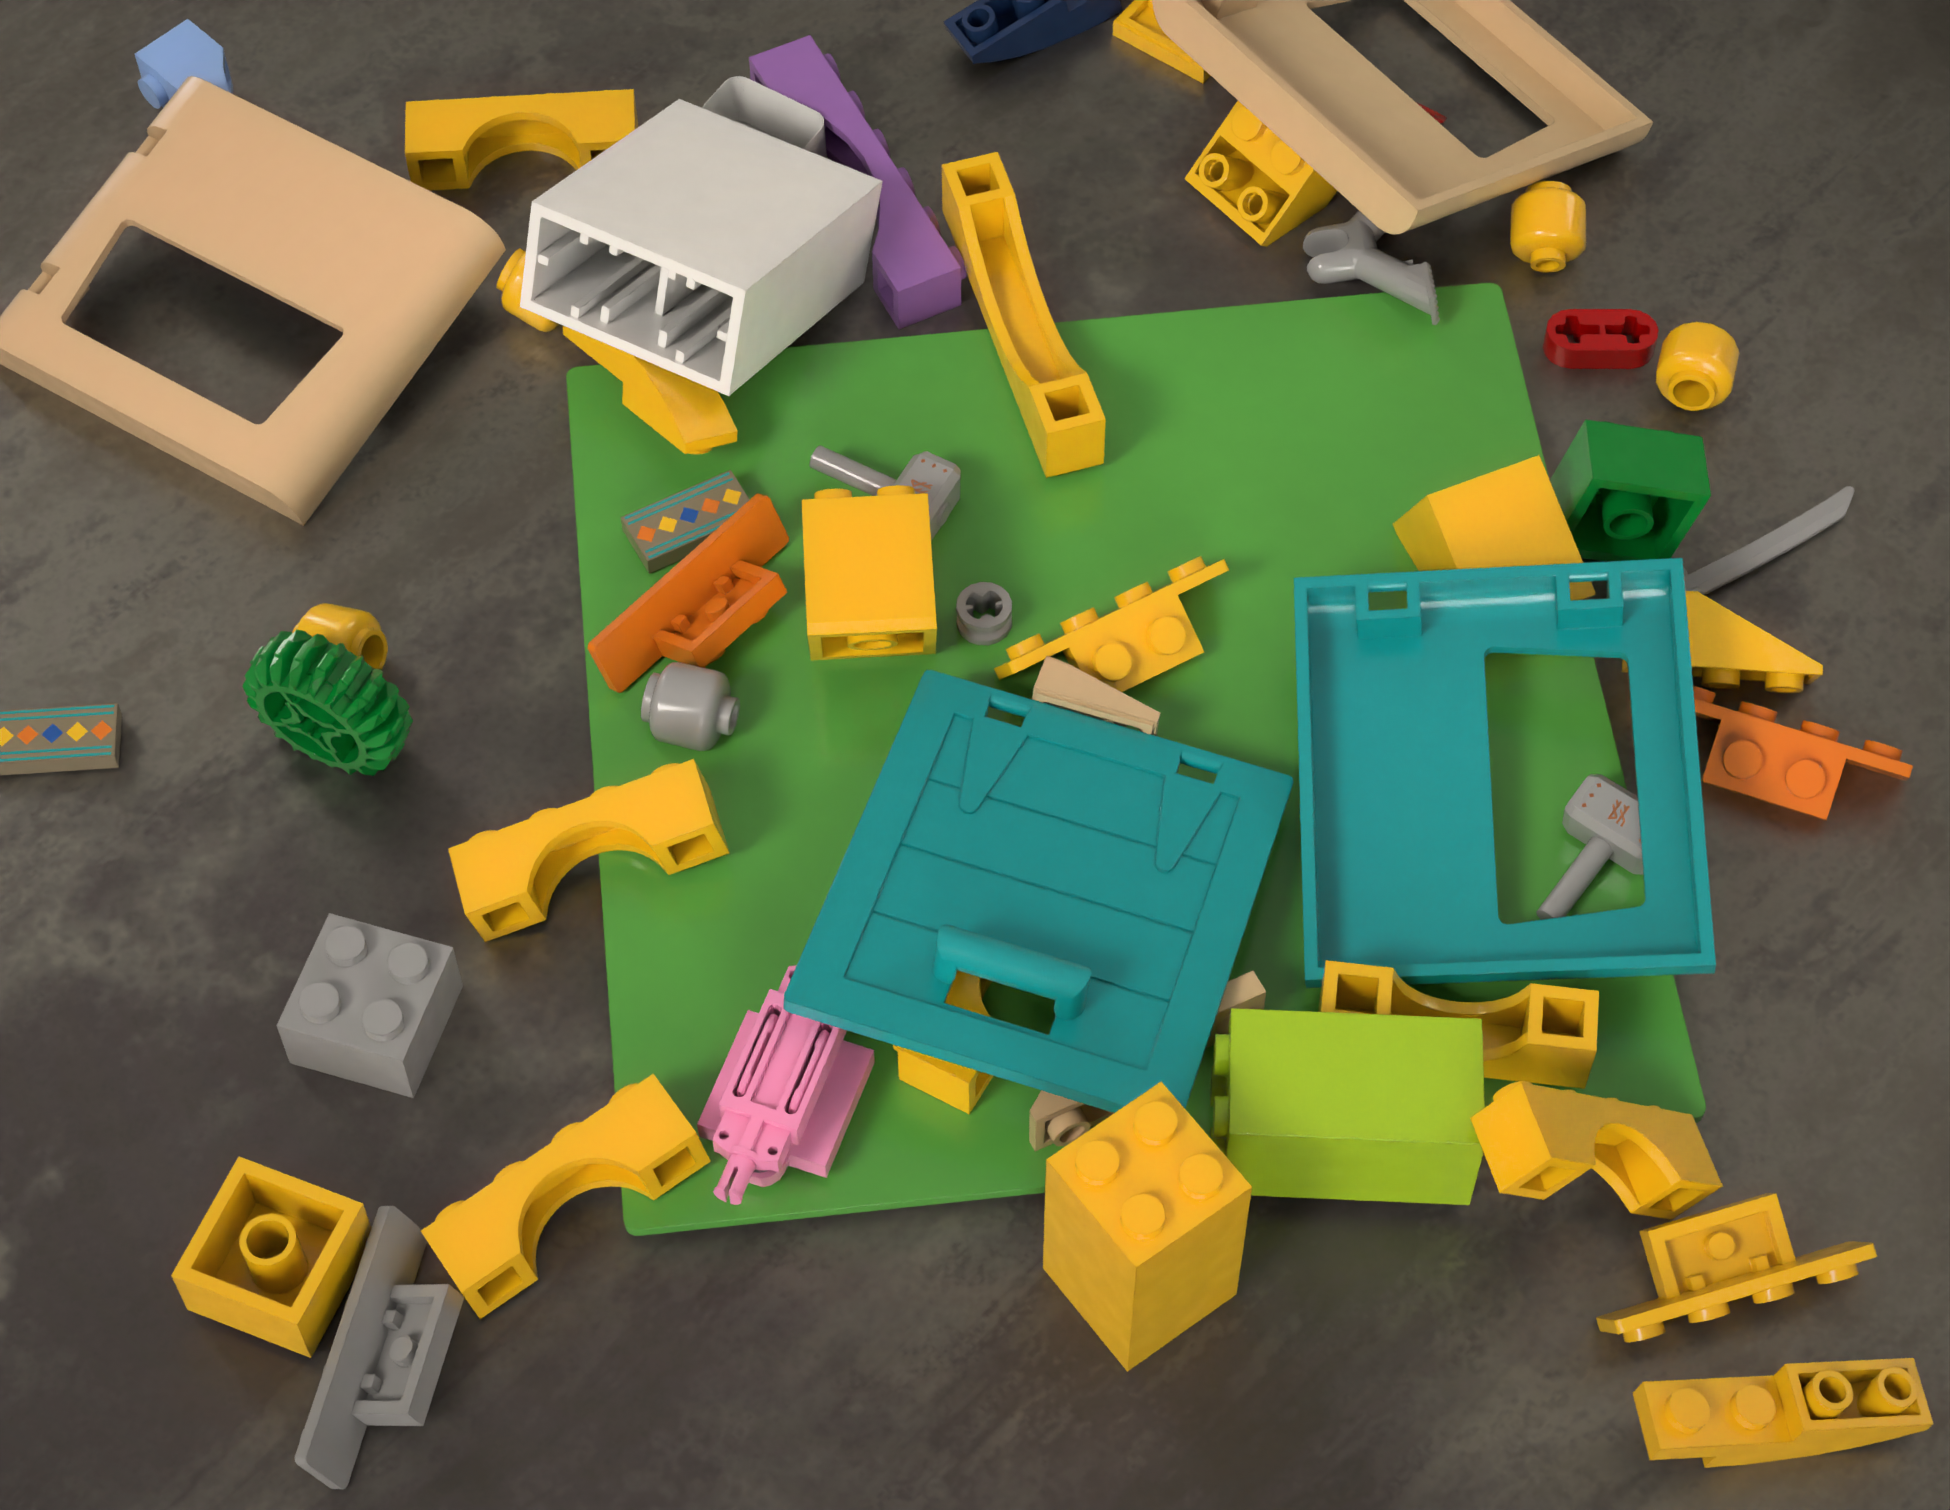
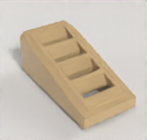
M1049 656L1045 657L1033 688L1032 700L1120 726H1133L1139 728L1141 732L1157 736L1160 712L1066 662Z

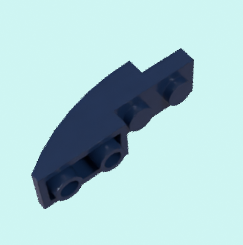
M977 0L943 22L953 39L972 63L976 64L1015 58L1048 48L1099 25L1123 11L1120 0Z

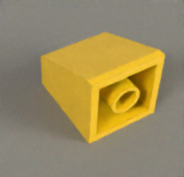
M1540 455L1429 494L1393 523L1398 538L1418 571L1583 563ZM1592 582L1569 583L1570 601L1588 600L1596 595Z
M895 485L878 489L877 496L852 497V491L847 489H825L815 492V499H803L802 523L806 618L811 661L936 654L937 622L928 493L915 494V489L911 486Z

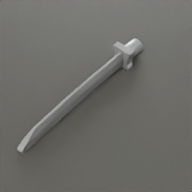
M1846 486L1783 526L1703 568L1688 574L1683 567L1685 591H1698L1706 595L1759 568L1845 517L1855 492L1854 488Z

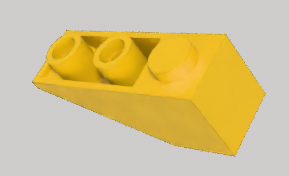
M1685 591L1692 677H1702L1701 685L1703 687L1735 689L1740 687V680L1765 682V690L1769 692L1799 693L1803 692L1804 684L1810 685L1823 675L1822 664L1700 592ZM1622 659V672L1628 673L1627 662Z

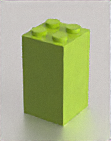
M1231 1008L1228 1034H1215L1214 1066L1211 1067L1210 1107H1213V1127L1210 1129V1138L1252 1186L1251 1196L1470 1205L1484 1153L1470 1119L1485 1108L1482 1019Z

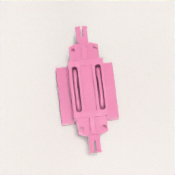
M796 966L788 967L778 991L769 989L759 1013L747 1011L697 1123L699 1137L712 1140L714 1152L721 1154L728 1160L713 1193L724 1202H727L729 1196L730 1204L733 1205L741 1204L748 1183L760 1187L771 1186L781 1179L788 1166L827 1178L875 1063L874 1050L843 1040L847 1030L784 1010V994Z

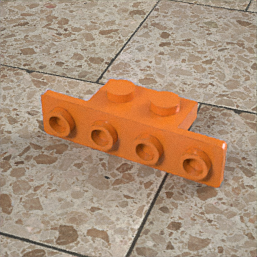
M760 493L753 496L588 643V651L609 689L622 693L662 656L677 662L705 668L708 664L719 659L724 654L726 648L751 625L762 620L767 615L769 609L787 593L778 573L761 568L789 542V536L768 496Z
M1693 685L1695 715L1720 723L1701 780L1703 783L1826 821L1845 762L1905 781L1910 778L1913 765L1900 762L1903 751L1898 748L1871 740H1865L1862 750L1837 742L1840 731L1803 720L1799 731L1775 723L1778 712L1759 705L1741 701L1738 711L1715 705L1713 702L1716 693Z

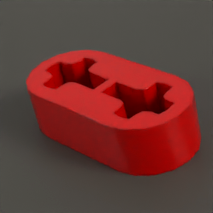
M1560 310L1553 314L1547 322L1543 351L1553 364L1562 368H1640L1653 357L1659 329L1655 320L1640 310ZM1566 334L1573 335L1576 343H1569ZM1625 335H1632L1634 343H1628Z

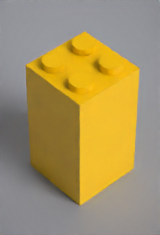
M1161 1081L1046 1159L1043 1269L1128 1372L1237 1294L1252 1186Z

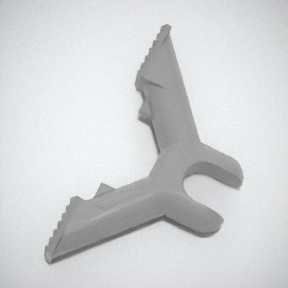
M1359 210L1347 222L1317 227L1305 235L1303 241L1304 252L1314 257L1307 264V272L1313 281L1318 284H1332L1354 279L1362 280L1431 315L1432 325L1438 324L1440 318L1438 317L1439 312L1437 310L1439 307L1437 306L1438 301L1436 300L1437 295L1435 294L1436 290L1434 289L1431 265L1427 262L1414 265L1413 259L1401 261L1378 250L1376 241L1385 232L1374 225Z

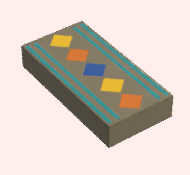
M729 470L622 516V530L650 574L685 558L750 499L732 471Z
M118 703L0 710V775L119 768L122 713Z

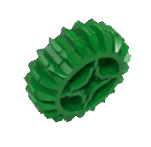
M296 630L294 633L280 631L276 637L270 638L265 647L261 646L250 661L251 667L244 675L246 680L242 685L248 696L246 701L252 709L259 712L258 718L260 722L269 725L275 731V737L283 738L290 743L293 751L300 750L313 760L323 762L332 768H342L349 775L359 771L364 775L374 776L378 770H385L391 760L394 761L405 746L404 741L408 737L409 728L413 723V719L408 712L410 706L407 701L398 696L399 689L395 684L387 682L382 677L383 672L381 669L371 667L364 661L363 655L356 656L349 652L343 643L335 645L330 643L324 635L316 634L312 637L302 630Z

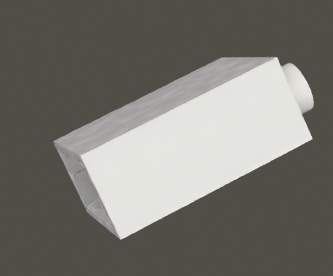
M678 99L532 201L520 307L730 396L864 283L883 181Z

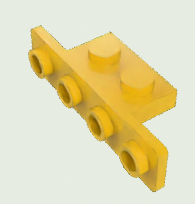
M1199 556L1167 571L1172 583L1154 592L1147 581L1115 596L1114 599L1119 608L1100 618L1095 608L1092 607L1061 622L1060 625L1065 634L1050 642L1044 643L1040 633L1005 649L1010 661L994 668L998 679L1000 680L1044 660L1046 656L1050 657L1063 651L1070 665L1120 692H1124L1204 653L1178 595L1229 571L1225 559L1206 566L1202 557Z
M1765 1193L1640 1230V1236L1658 1299L1598 1316L1596 1320L1601 1332L1622 1334L1626 1343L1641 1341L1665 1333L1663 1321L1686 1314L1689 1323L1704 1322L1725 1316L1730 1313L1729 1301L1752 1295L1755 1304L1766 1303L1793 1295L1795 1291L1792 1283L1816 1276L1818 1284H1828L1854 1277L1859 1274L1856 1263L1876 1258L1877 1253L1872 1242L1849 1241L1795 1257L1777 1194Z

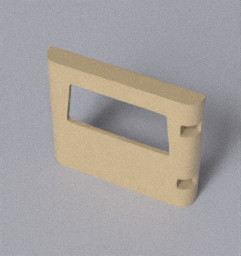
M1152 0L1154 14L1159 26L1175 44L1374 225L1389 234L1395 235L1407 232L1635 145L1647 136L1653 124L1651 119L1510 0H1403L1548 125L1487 158L1476 156L1311 10L1351 0Z
M190 76L185 79L149 125L146 140L136 152H129L41 263L42 273L28 290H20L0 316V364L304 526L506 249L498 234L471 211L208 81ZM129 226H135L343 332V335L269 418L262 424H254L65 325L72 311L89 291V284L124 229Z

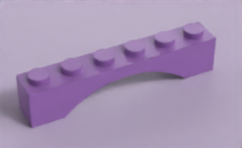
M811 35L749 57L751 80L797 101L823 116L826 153L830 160L883 181L876 215L878 233L872 250L873 289L897 328L902 329L961 306V280L966 278L967 273L959 250L955 246L948 247L941 237L939 223L933 210L929 206L922 208L915 197L914 186L908 172L904 167L896 168L890 158L889 148L884 135L878 128L871 129L865 120L864 109L858 95L854 91L847 92L841 83L840 73L833 57L829 53L823 55Z

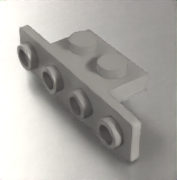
M380 1206L378 1208L295 1454L296 1464L330 1489L347 1488L367 1426H424L464 1300V1296L450 1284L413 1285L427 1240L421 1232L422 1229L395 1206Z

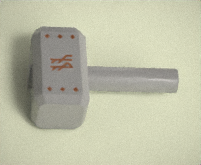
M821 445L815 449L810 459V468L872 496H877V490L882 487L895 485L911 486L915 489V494L928 493L931 541L940 527L946 522L950 512L960 499L961 470L956 464L928 451L914 455L897 480Z
M1601 774L1588 775L1564 809L1562 824L1568 834L1586 845L1537 910V916L1541 920L1566 917L1608 859L1632 874L1643 875L1637 795Z

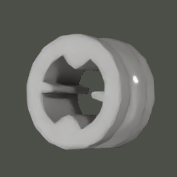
M991 582L971 584L961 591L956 604V626L960 635L968 642L976 645H992L1007 637L1012 626V600L1009 593L1001 586ZM989 608L995 610V618L988 614L981 616L980 619L973 618V610L982 614Z

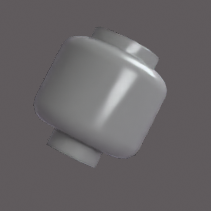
M672 662L666 666L661 674L653 672L650 676L642 699L641 719L649 723L653 737L660 742L697 751H708L718 742L721 734L732 735L739 716L740 700L739 698L731 697L730 683L724 673L686 663Z

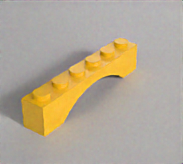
M994 152L942 164V211L955 245L963 258L965 271L1045 477L1048 478L1104 464L1106 418L1087 372L1079 367L1070 355L1049 312L1028 249L1016 196L999 153Z

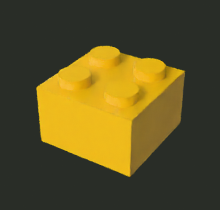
M238 1156L171 1276L187 1310L312 1358L356 1276L366 1241L371 1231V1225L363 1203Z

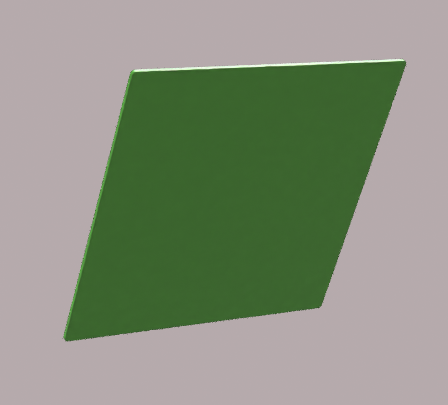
M1495 283L1435 287L1436 300L1438 301L1437 306L1439 307L1437 311L1440 318L1437 325H1432L1431 315L1385 292L1055 322L1059 335L1070 355L1079 367L1087 372L1106 418L1104 464L1048 478L1045 477L988 329L787 347L730 396L718 392L738 430L737 442L713 447L710 452L705 454H684L622 404L623 382L601 364L571 368L567 372L566 380L594 792L606 786H620L648 776L654 770L666 764H680L694 759L711 790L730 852L729 854L668 875L652 859L636 852L617 850L599 853L615 1093L627 1085L640 1083L654 1074L699 1137L697 1123L747 1011L759 1013L769 989L778 991L788 967L798 964L921 677L926 670H934L1032 699L1033 688L1044 660L999 680L994 668L1010 661L1005 649L1040 633L1044 643L1050 642L1065 634L1060 625L1061 622L1092 607L1095 608L1100 618L1119 608L1114 599L1115 596L1147 581L1154 592L1172 583L1167 571L1199 556L1202 557L1206 566L1225 559L1229 571L1178 595L1204 653L1122 693L1161 713L1157 731L1158 737L1280 772L1293 778L1292 790L1228 981L1254 970L1266 990L1264 1010L1318 1012L1321 988L1306 989L1294 578L1418 571L1398 538L1393 523L1425 496L1540 455L1547 472L1501 287ZM819 445L896 480L911 458L925 451L956 464L961 470L960 499L950 512L946 522L940 527L931 541L937 622L936 654L811 661L807 637L802 500L815 499L814 493L825 489H847L852 491V497L872 496L810 468V459ZM731 470L749 499L757 493L766 495L771 499L789 536L787 545L761 567L778 573L787 593L769 609L767 615L762 620L751 625L733 641L719 659L705 667L720 671L727 676L731 688V697L739 698L740 710L732 735L721 734L718 742L712 749L697 751L656 740L650 731L649 723L641 719L642 699L650 676L653 672L661 674L668 664L677 661L662 656L622 693H618L609 689L588 651V643L680 562L677 561L649 574L622 530L621 517ZM978 582H991L1001 586L1009 593L1012 600L1011 630L1007 637L992 645H976L968 642L960 635L956 626L957 598L962 590ZM1407 591L1369 593V611L1408 609ZM989 608L983 614L973 610V618L980 619L985 614L995 618L994 609ZM1063 651L1050 656L1068 663ZM1489 653L1484 661L1498 917L1504 924H1514L1541 920L1537 916V910L1586 845L1568 834L1562 824L1564 809L1568 801L1586 777L1590 774H1601L1626 790L1627 787L1594 657ZM991 707L988 708L987 717L1021 727L1025 717ZM1127 725V728L1139 731V728ZM1184 764L1179 765L1178 774L1214 784L1217 774ZM1608 859L1567 916L1633 908L1643 905L1645 902L1643 875L1632 874ZM1674 975L1409 985L1426 995L1456 1002L1499 1000L1518 993L1530 983L1599 991L1597 1052L1585 1089L1532 1084L1559 1090L1571 1089L1577 1093L1602 1098H1617L1619 1101L1644 1106L1655 1105L1665 1110L1692 1114L1696 1123L1701 1121L1704 1116L1706 1103ZM997 982L990 984L982 1000L985 1009L992 1018L1049 1035L1056 1017L1054 1012L1055 1000ZM847 1031L843 1040L874 1050L875 1063L827 1178L788 1166L781 1179L771 1186L760 1187L748 1183L741 1204L733 1205L730 1204L729 1196L727 1202H724L713 1193L728 1160L721 1154L714 1152L712 1140L699 1137L711 1162L655 1200L637 1191L621 1187L623 1220L625 1229L629 1234L644 1236L1045 1193L1046 1159L1065 1146L1051 1144L1035 1152L1029 1142L1030 1109L1041 1090L993 1076L971 1113L967 1114L899 1080L898 1052L893 1049V1044ZM1214 1045L1205 1050L1186 1107L1187 1112L1209 1137L1210 1129L1213 1127V1107H1210L1211 1067L1214 1066ZM1484 1078L1485 1107L1494 1102L1493 1096L1498 1090L1519 1081Z

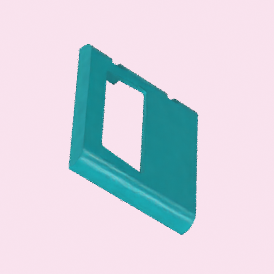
M1683 558L1294 578L1306 989L1321 988L1326 960L1391 967L1395 969L1399 977L1407 985L1715 973L1716 958ZM1607 581V599L1570 601L1569 583ZM1407 591L1408 609L1369 611V593ZM1489 653L1621 658L1627 662L1645 894L1643 905L1633 908L1514 924H1504L1500 921L1497 902L1484 661Z

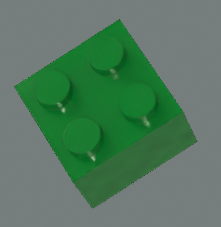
M1585 419L1550 479L1581 558L1608 562L1671 558L1711 497L1703 437L1674 433L1668 430L1620 425L1607 421L1600 422Z

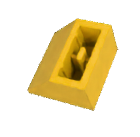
M1239 101L1233 106L1184 178L1256 242L1265 247L1324 209L1337 192L1332 185Z

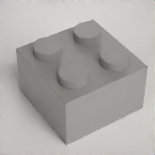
M329 913L277 1023V1029L289 1062L414 1098L463 987L454 949L447 945Z

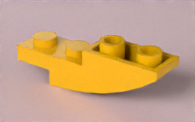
M563 326V335L623 382L622 404L684 454H705L710 452L713 447L737 442L738 430L718 391Z
M1914 1358L1784 1364L1774 1375L1644 1381L1633 1392L1649 1460L1702 1458L1704 1468L1756 1464L1852 1449L1925 1431L1934 1424Z

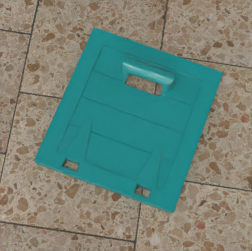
M926 670L921 677L785 991L783 1008L792 1014L1109 1112H1117L1161 1081L1186 1109L1292 790L1293 778L1280 772L934 670ZM991 707L1025 717L1021 727L987 717L988 708ZM1184 764L1217 774L1214 784L1178 774L1179 765ZM961 971L1055 1000L1054 1012L1056 1017L1049 1035L946 1004V999L957 972Z

